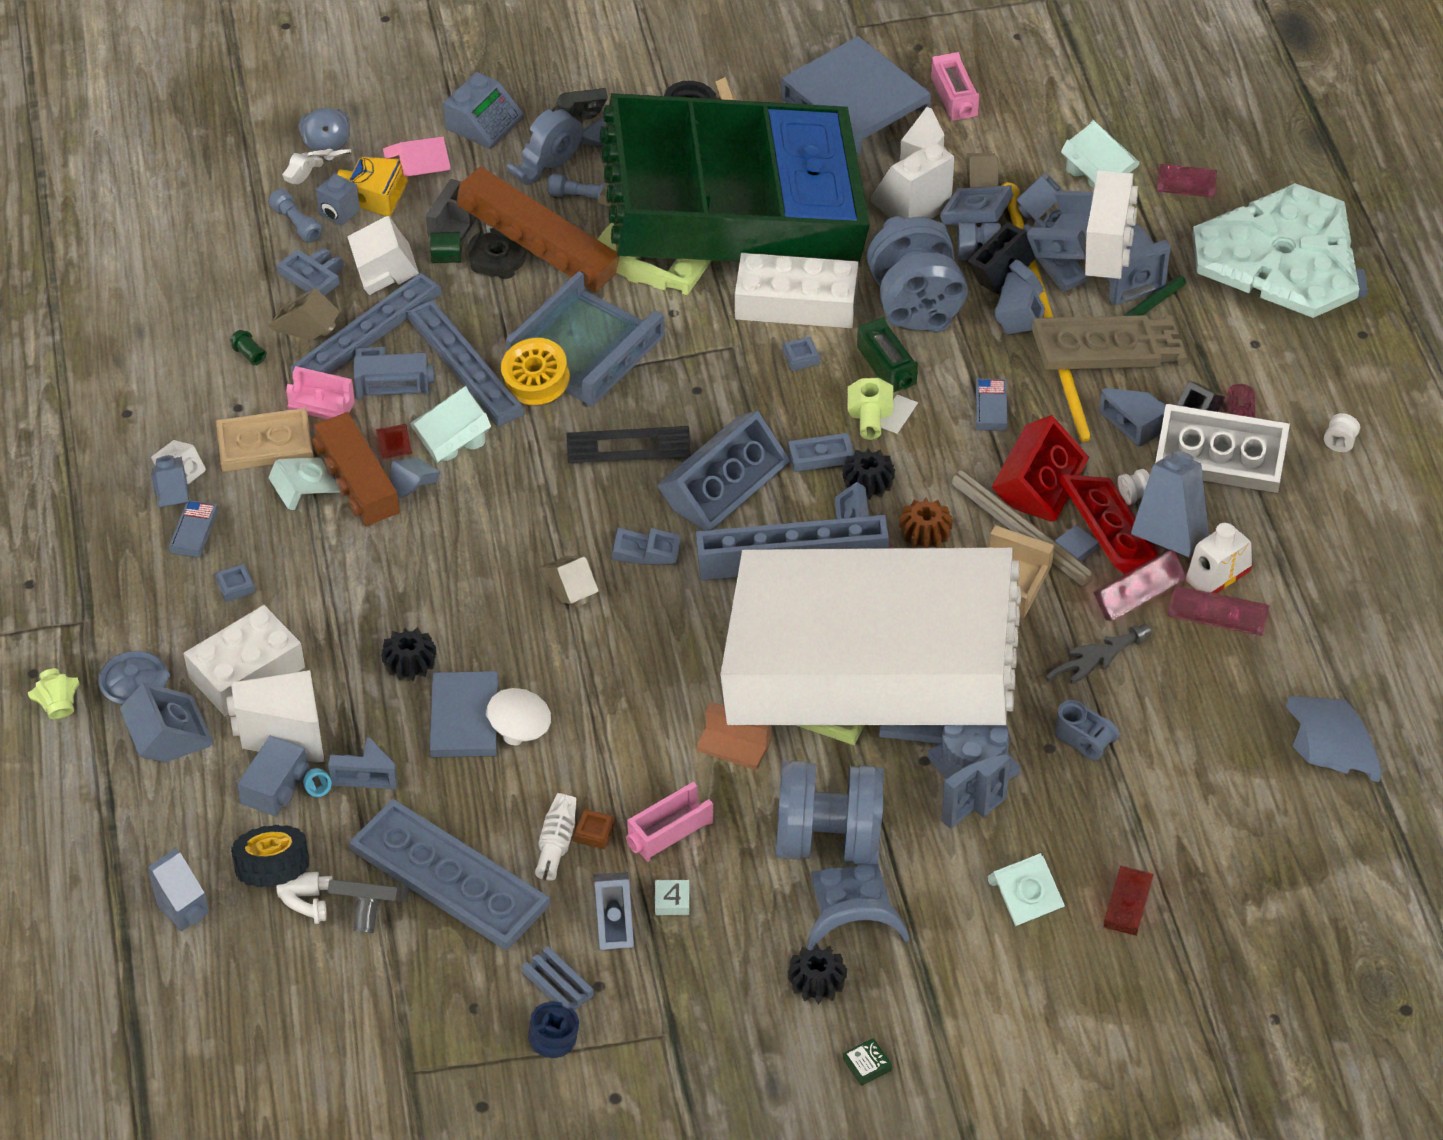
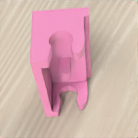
M296 366L293 370L294 384H287L288 410L307 408L308 415L329 419L345 412L350 413L355 403L352 379Z

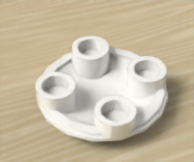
M510 688L501 690L492 696L486 709V717L489 719L492 727L503 735L505 742L510 745L516 746L521 744L522 741L538 739L548 731L551 724V712L546 702L537 694L526 689Z

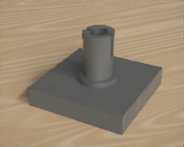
M329 879L327 893L354 896V900H357L353 931L374 933L377 903H381V900L408 902L410 888Z

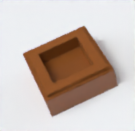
M583 809L573 833V842L605 849L615 826V816Z

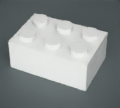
M1097 171L1086 236L1085 275L1121 279L1123 267H1129L1130 249H1126V246H1132L1134 228L1130 226L1136 225L1137 208L1133 207L1132 204H1137L1138 186H1133V173Z
M265 605L183 653L188 677L224 716L229 714L226 697L233 696L232 682L295 673L305 668L300 641Z

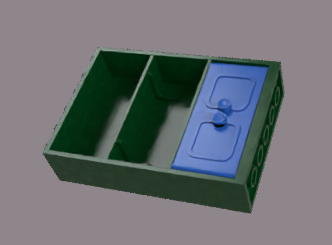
M611 93L609 105L604 106L603 119L606 125L601 126L599 139L600 144H604L602 148V163H607L604 169V182L609 183L606 191V201L611 203L608 217L609 223L614 224L611 229V243L616 244L617 256L740 262L741 253L858 261L859 267L870 223L848 107Z

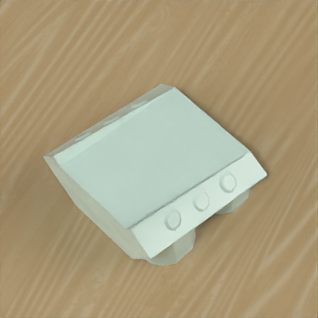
M1093 119L1091 124L1070 140L1067 139L1061 151L1067 159V172L1073 176L1085 175L1088 178L1089 185L1095 188L1098 170L1130 173L1140 163Z
M467 386L410 423L412 429L436 463L455 458L458 455V451L463 447L468 449L482 447L486 440L485 434L491 428L487 414L483 412L469 393Z

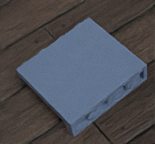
M859 36L781 78V99L786 103L848 107L857 155L862 153V140L916 109L923 112L926 107L930 108L931 93Z

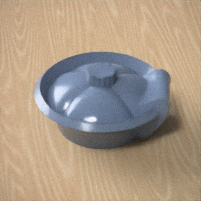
M129 651L113 657L103 666L99 674L98 683L105 697L123 705L142 682L165 688L166 681L170 678V673L167 671L163 661L156 655L145 651Z

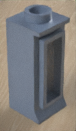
M427 353L355 356L354 383L356 398L360 399L365 395L426 392V395H429V383H434V366L428 365Z

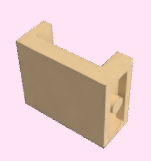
M995 525L990 534L989 548H1013V561H1019L1020 565L1019 580L1014 581H1018V586H1021V605L1016 606H1019L1020 617L1025 618L1052 567L1054 545Z

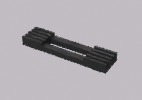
M689 426L566 433L568 463L690 457ZM659 437V449L598 452L597 440Z

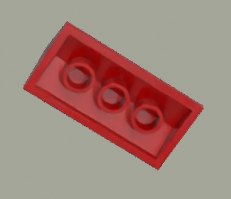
M1061 475L1059 480L1117 570L1128 578L1134 579L1162 570L1166 564L1152 542L1131 534L1136 517L1110 477Z

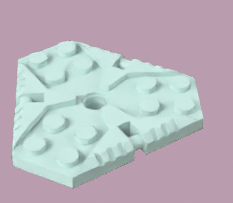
M1294 183L1275 193L1259 198V200L1250 202L1248 207H1238L1233 211L1193 227L1192 238L1196 270L1200 275L1250 293L1252 288L1261 290L1260 298L1312 318L1357 299L1359 294L1353 249L1350 248L1351 237L1349 235L1345 202Z

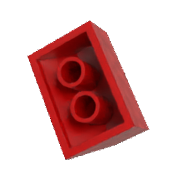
M1050 415L1025 425L995 479L992 488L1014 510L1053 522L1057 520L1069 497V494L1059 480L1061 475L1080 476L1090 457L1055 417Z

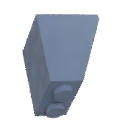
M1176 451L1153 464L1131 531L1132 535L1187 557L1194 554L1196 545L1209 536L1202 465L1194 461L1193 456L1185 452Z

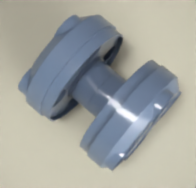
M895 216L888 219L884 223L883 229L870 243L867 252V261L871 273L880 286V299L888 323L892 326L908 330L928 329L933 332H939L946 329L951 323V318L963 307L968 294L964 275L954 261L953 245L946 226L941 222L922 217L905 218Z
M782 761L776 858L810 859L813 831L844 834L843 861L853 862V864L878 865L880 829L883 814L884 768L859 765V767L850 766L846 794L815 791L816 764L807 763V761Z

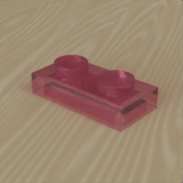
M1160 164L1157 192L1214 198L1217 170Z

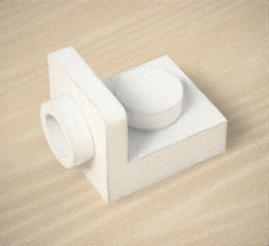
M176 440L171 441L151 457L154 464L156 459L162 456L182 457L188 484L206 470L194 445Z

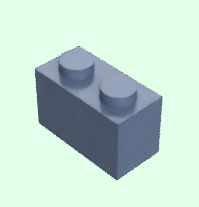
M270 735L237 783L241 804L276 817L282 807L290 803L293 790L299 781L302 782L304 780L306 772L309 771L305 748Z

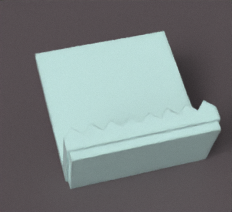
M321 458L275 460L268 477L286 507L290 510L296 509L302 494L340 492L337 482L328 473Z
M1041 853L994 871L987 876L990 885H998L1015 926L1065 907Z

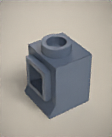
M166 455L157 458L151 473L155 494L158 495L157 506L162 507L189 502V488L182 457L174 458V456Z

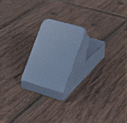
M369 737L366 739L363 757L330 755L328 768L333 786L397 789L398 787L395 763Z

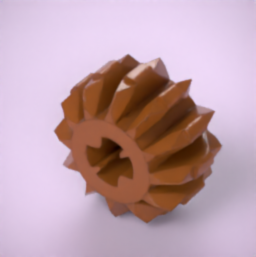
M927 498L923 502L913 499L911 506H904L901 518L899 519V528L904 541H911L913 548L918 545H922L924 548H928L930 545L939 548L941 542H947L953 526L948 506H941L939 499L932 503Z

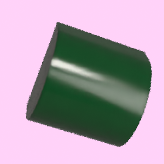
M460 232L430 233L432 263L461 262Z

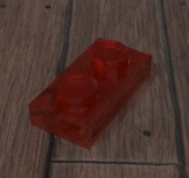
M1120 865L1104 919V928L1137 936L1154 874Z

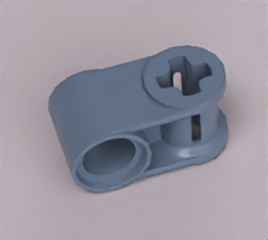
M1067 700L1058 707L1054 727L1056 737L1080 751L1085 757L1095 761L1099 760L1104 754L1103 750L1105 747L1119 738L1118 728L1113 722L1105 717H1101L1081 702Z

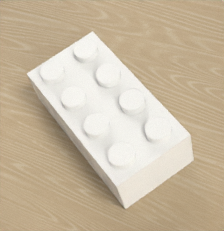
M741 253L735 289V320L853 328L858 288V261Z
M1166 404L1156 462L1172 452H1185L1193 456L1194 461L1201 463L1203 481L1278 493L1290 424Z

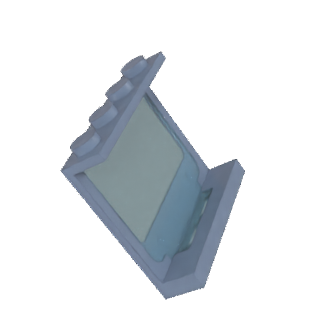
M578 271L570 280H566L552 297H548L534 314H530L516 331L508 335L505 343L506 351L516 343L529 338H545L557 343L565 352L570 372V381L564 392L593 407L665 336L664 315L654 310L643 321L585 291L584 274Z

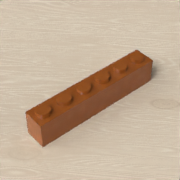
M480 166L459 184L456 205L568 276L573 277L578 271L584 274V286L595 293L616 275L620 256H617L615 250Z

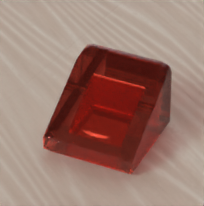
M406 424L376 429L382 460L412 454Z

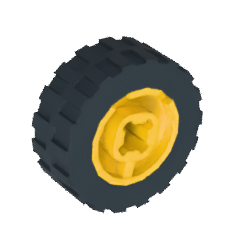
M288 825L262 826L258 829H252L248 833L239 836V839L235 840L233 847H231L236 877L238 876L240 882L243 881L249 886L273 887L274 885L286 884L291 880L297 879L301 874L303 875L306 872V868L310 865L305 834L300 832V829L292 828Z

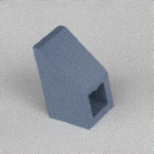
M1014 272L1007 273L1004 286L1001 288L998 306L995 308L996 320L1002 325L1007 335L1032 330L1033 319L1042 318L1045 307L1034 287Z

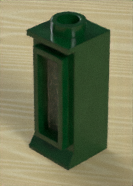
M885 317L858 326L857 348L877 376L893 385V393L916 385L918 362H914L888 326Z

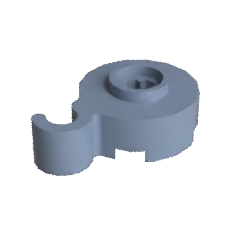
M562 108L554 112L548 109L537 117L530 127L533 134L530 142L526 141L525 148L522 151L523 161L521 165L516 167L514 164L509 163L507 166L508 172L525 185L534 183L540 177L544 167L555 168L564 164L578 149L583 134L582 124Z

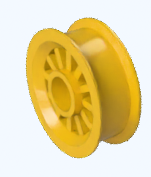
M529 338L522 340L505 353L501 362V372L505 386L520 403L525 405H543L552 402L563 394L570 381V372L565 352L557 343L549 339Z

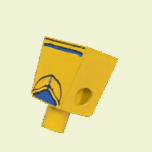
M362 157L358 160L353 171L339 169L337 175L357 184L360 208L383 216L389 215V217H391L408 182V177H405L403 174L400 159Z

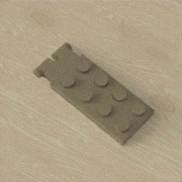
M1147 315L1034 318L1031 325L1045 370L1159 367L1161 362H1177L1179 366H1184L1189 363L1188 355L1182 340L1179 339L1180 334L1172 315L1148 320Z

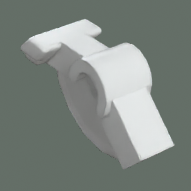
M307 152L302 153V155L294 153L290 159L289 166L282 174L284 181L297 185L304 182L313 167L322 166L324 163L323 159L317 156L308 157Z

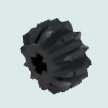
M868 447L865 452L856 450L853 456H847L842 477L847 488L856 482L866 487V495L870 500L874 494L882 497L885 491H891L893 479L895 478V468L890 456H883L881 449L871 452Z
M404 627L402 633L392 631L391 638L384 639L383 653H381L382 662L386 666L389 675L396 674L400 681L406 676L410 677L412 681H414L416 675L426 677L427 670L434 669L435 655H437L436 645L432 642L429 633L422 634L418 627L413 631H408Z
M815 943L813 950H808L802 946L799 955H792L788 969V980L791 983V989L794 994L802 993L804 1002L811 997L815 998L818 1005L822 1001V997L833 1001L835 992H842L844 989L847 968L843 964L841 953L833 954L831 946L821 950L817 943Z

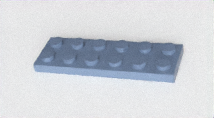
M394 799L349 842L350 851L506 951L550 906V897Z

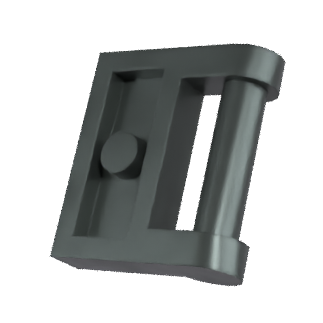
M606 88L562 93L559 95L557 106L552 109V112L562 108L573 117L580 116L582 120L595 118L597 114H600L608 99Z

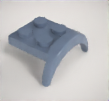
M861 864L855 867L827 868L811 872L812 885L820 917L810 932L807 943L808 950H813L815 943L818 944L834 928L858 920H873L888 924L901 934L905 942L909 941V935L903 919L890 905L879 864Z

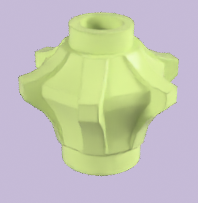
M56 668L40 673L41 680L35 683L36 687L28 692L29 698L38 702L43 707L49 719H61L71 715L74 712L72 705L74 703V693L79 686L78 677H67L65 674H60Z

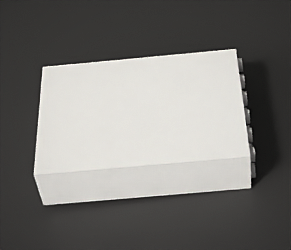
M1013 548L742 550L720 674L727 725H1006L1007 711H1013L1014 707L1013 691L1009 690H1015V670H1012V668H1016L1017 652L1016 648L1013 647H1018V627L1015 626H1019L1020 611L1019 606L1016 605H1021V586H1018V581H1014L1019 580L1020 565L1019 561H1013Z

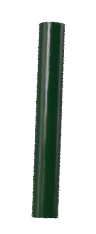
M1178 275L1123 316H1141L1146 314L1186 285L1185 278Z

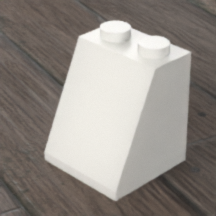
M936 141L892 165L871 196V202L890 218L895 216L934 218L941 214L952 197L954 156Z
M310 670L231 683L233 696L226 697L229 716H235L230 717L233 737L240 736L242 749L259 752L271 735L304 747L307 761L325 762Z

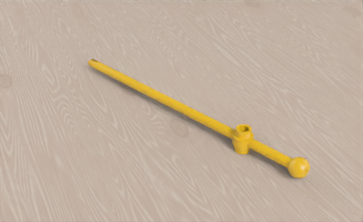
M1006 182L1001 186L1011 185L1014 195L1007 205L1013 225L1023 229L1025 226L1021 212L1017 208V198L1020 196V190L1016 184ZM1036 260L1029 264L1028 268L1034 272L1043 286L1044 291L1038 295L1045 307L1042 318H1054ZM1058 369L1079 439L1082 442H1088L1090 440V431L1070 369Z

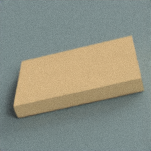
M307 408L216 420L222 472L274 465L275 460L314 458Z

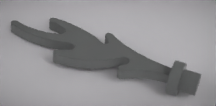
M1146 623L1141 626L1134 625L1129 628V634L1117 637L1106 636L1104 643L1112 646L1089 644L1071 649L1070 657L1080 656L1082 658L1066 662L1052 670L1047 675V682L1052 681L1056 676L1064 672L1076 669L1078 672L1070 680V683L1074 684L1091 673L1101 660L1104 661L1103 669H1107L1114 657L1132 642H1135L1137 645L1145 642V638L1152 634L1150 627Z

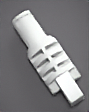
M557 793L546 814L538 842L541 854L535 869V875L540 879H543L545 870H548L546 880H555L560 858L568 851L575 825L576 797Z

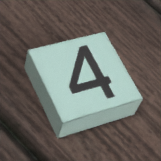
M655 880V915H689V880Z

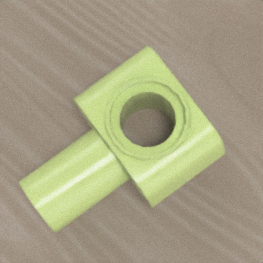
M862 378L848 386V412L851 417L860 418V435L868 440L878 438L881 435V418L891 416L893 411V385L880 378Z

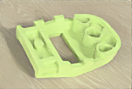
M611 223L597 240L617 252L616 244L611 243V229L614 226ZM620 256L616 273L626 277L628 281L637 284L640 282L662 290H666L667 287L682 290V294L688 295L712 260L676 259L667 272L652 264L638 260L640 257Z

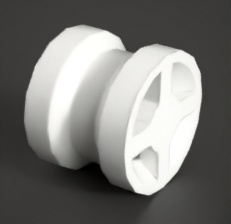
M1339 413L1334 415L1329 422V428L1324 434L1325 444L1337 452L1350 451L1355 443V437L1360 431L1359 422L1348 414Z
M1145 469L1136 470L1133 475L1123 474L1118 477V489L1127 505L1134 504L1137 499L1143 497L1150 476Z

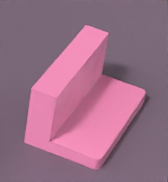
M444 137L400 142L383 148L385 158H400L405 177L443 172L451 169Z

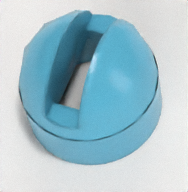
M314 768L306 772L303 784L311 796L321 797L329 792L332 781L325 770ZM314 776H318L322 784L317 788L312 779Z

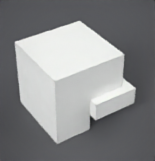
M389 215L347 236L363 287L369 295L395 281L400 285L419 274L408 241Z

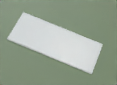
M896 395L893 400L892 414L889 417L881 418V428L898 434L918 402Z

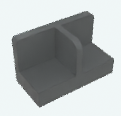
M450 179L426 214L428 237H430V233L460 232L462 242L476 221L477 217L456 205L461 181Z

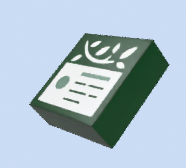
M874 1038L843 1053V1061L861 1086L892 1071V1063Z

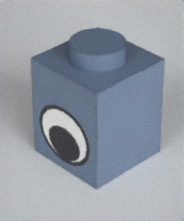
M335 173L316 189L319 214L341 226L360 210L357 184Z

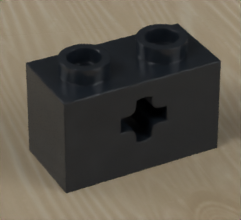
M1007 222L967 262L979 284L999 294L1002 286H1004L1007 273L1012 272L1009 265L1017 259L1028 267L1036 258L1028 240L1027 232Z

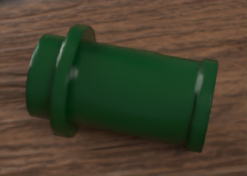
M244 330L236 331L230 339L232 349L236 352H241L252 365L262 363L266 357V351L252 339L253 336L250 332Z

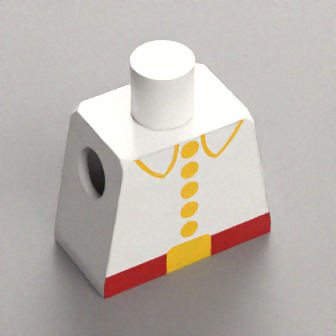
M1229 523L1219 524L1216 532L1196 545L1186 581L1206 599L1211 598L1252 570L1251 542L1233 525Z

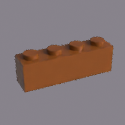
M345 412L314 424L316 437L312 438L314 449L318 455L323 454L328 473L330 475L335 474L337 486L342 496L347 495L349 497V505L354 516H360L365 526L399 514L398 493L349 413Z

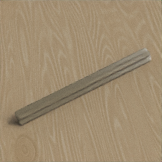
M959 470L953 475L952 484L1011 531L1053 544L1052 563L1078 584L1086 586L1092 581L1094 573L1090 568L966 471Z

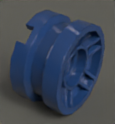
M545 1002L537 1006L531 1014L528 1033L529 1044L536 1053L544 1057H563L571 1052L576 1045L579 1018L572 1007L568 1009L562 1006V1002Z

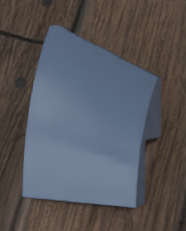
M1289 696L1286 708L1301 723L1293 747L1308 763L1328 767L1346 774L1350 769L1365 772L1371 781H1380L1382 773L1371 738L1363 722L1346 700Z

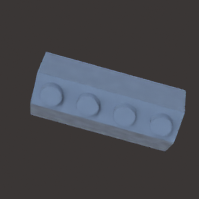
M754 411L737 416L657 484V486L675 512L704 531L712 530L791 460L760 413Z

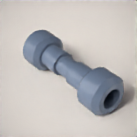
M554 173L549 177L547 191L553 197L562 198L565 194L587 196V198L598 199L599 201L600 193L606 183L603 182L600 185L581 184L578 181L568 180L565 175Z
M277 189L270 195L268 202L271 208L276 213H283L287 218H290L297 227V234L305 242L310 243L320 237L322 226L314 218H307L298 211L297 206L293 203V196L286 189Z

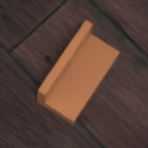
M710 702L705 711L706 728L697 743V751L753 770L758 769L772 741V725H727L725 706Z

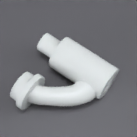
M305 872L295 880L277 885L278 898H281L289 908L314 918V923L320 924V921H326L327 919L326 902L319 901L316 898L313 899V904H310L299 897L319 896L320 890H328L329 879L333 880V876L320 877L319 872Z

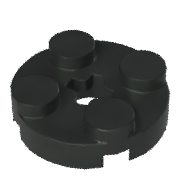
M490 228V233L482 236L481 232L471 238L468 244V258L471 270L488 276H499L502 279L511 278L515 275V271L524 264L526 248L494 228ZM497 250H502L501 253L495 254Z

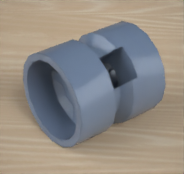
M958 223V260H968L1000 230V223H983L981 227H977L975 223Z

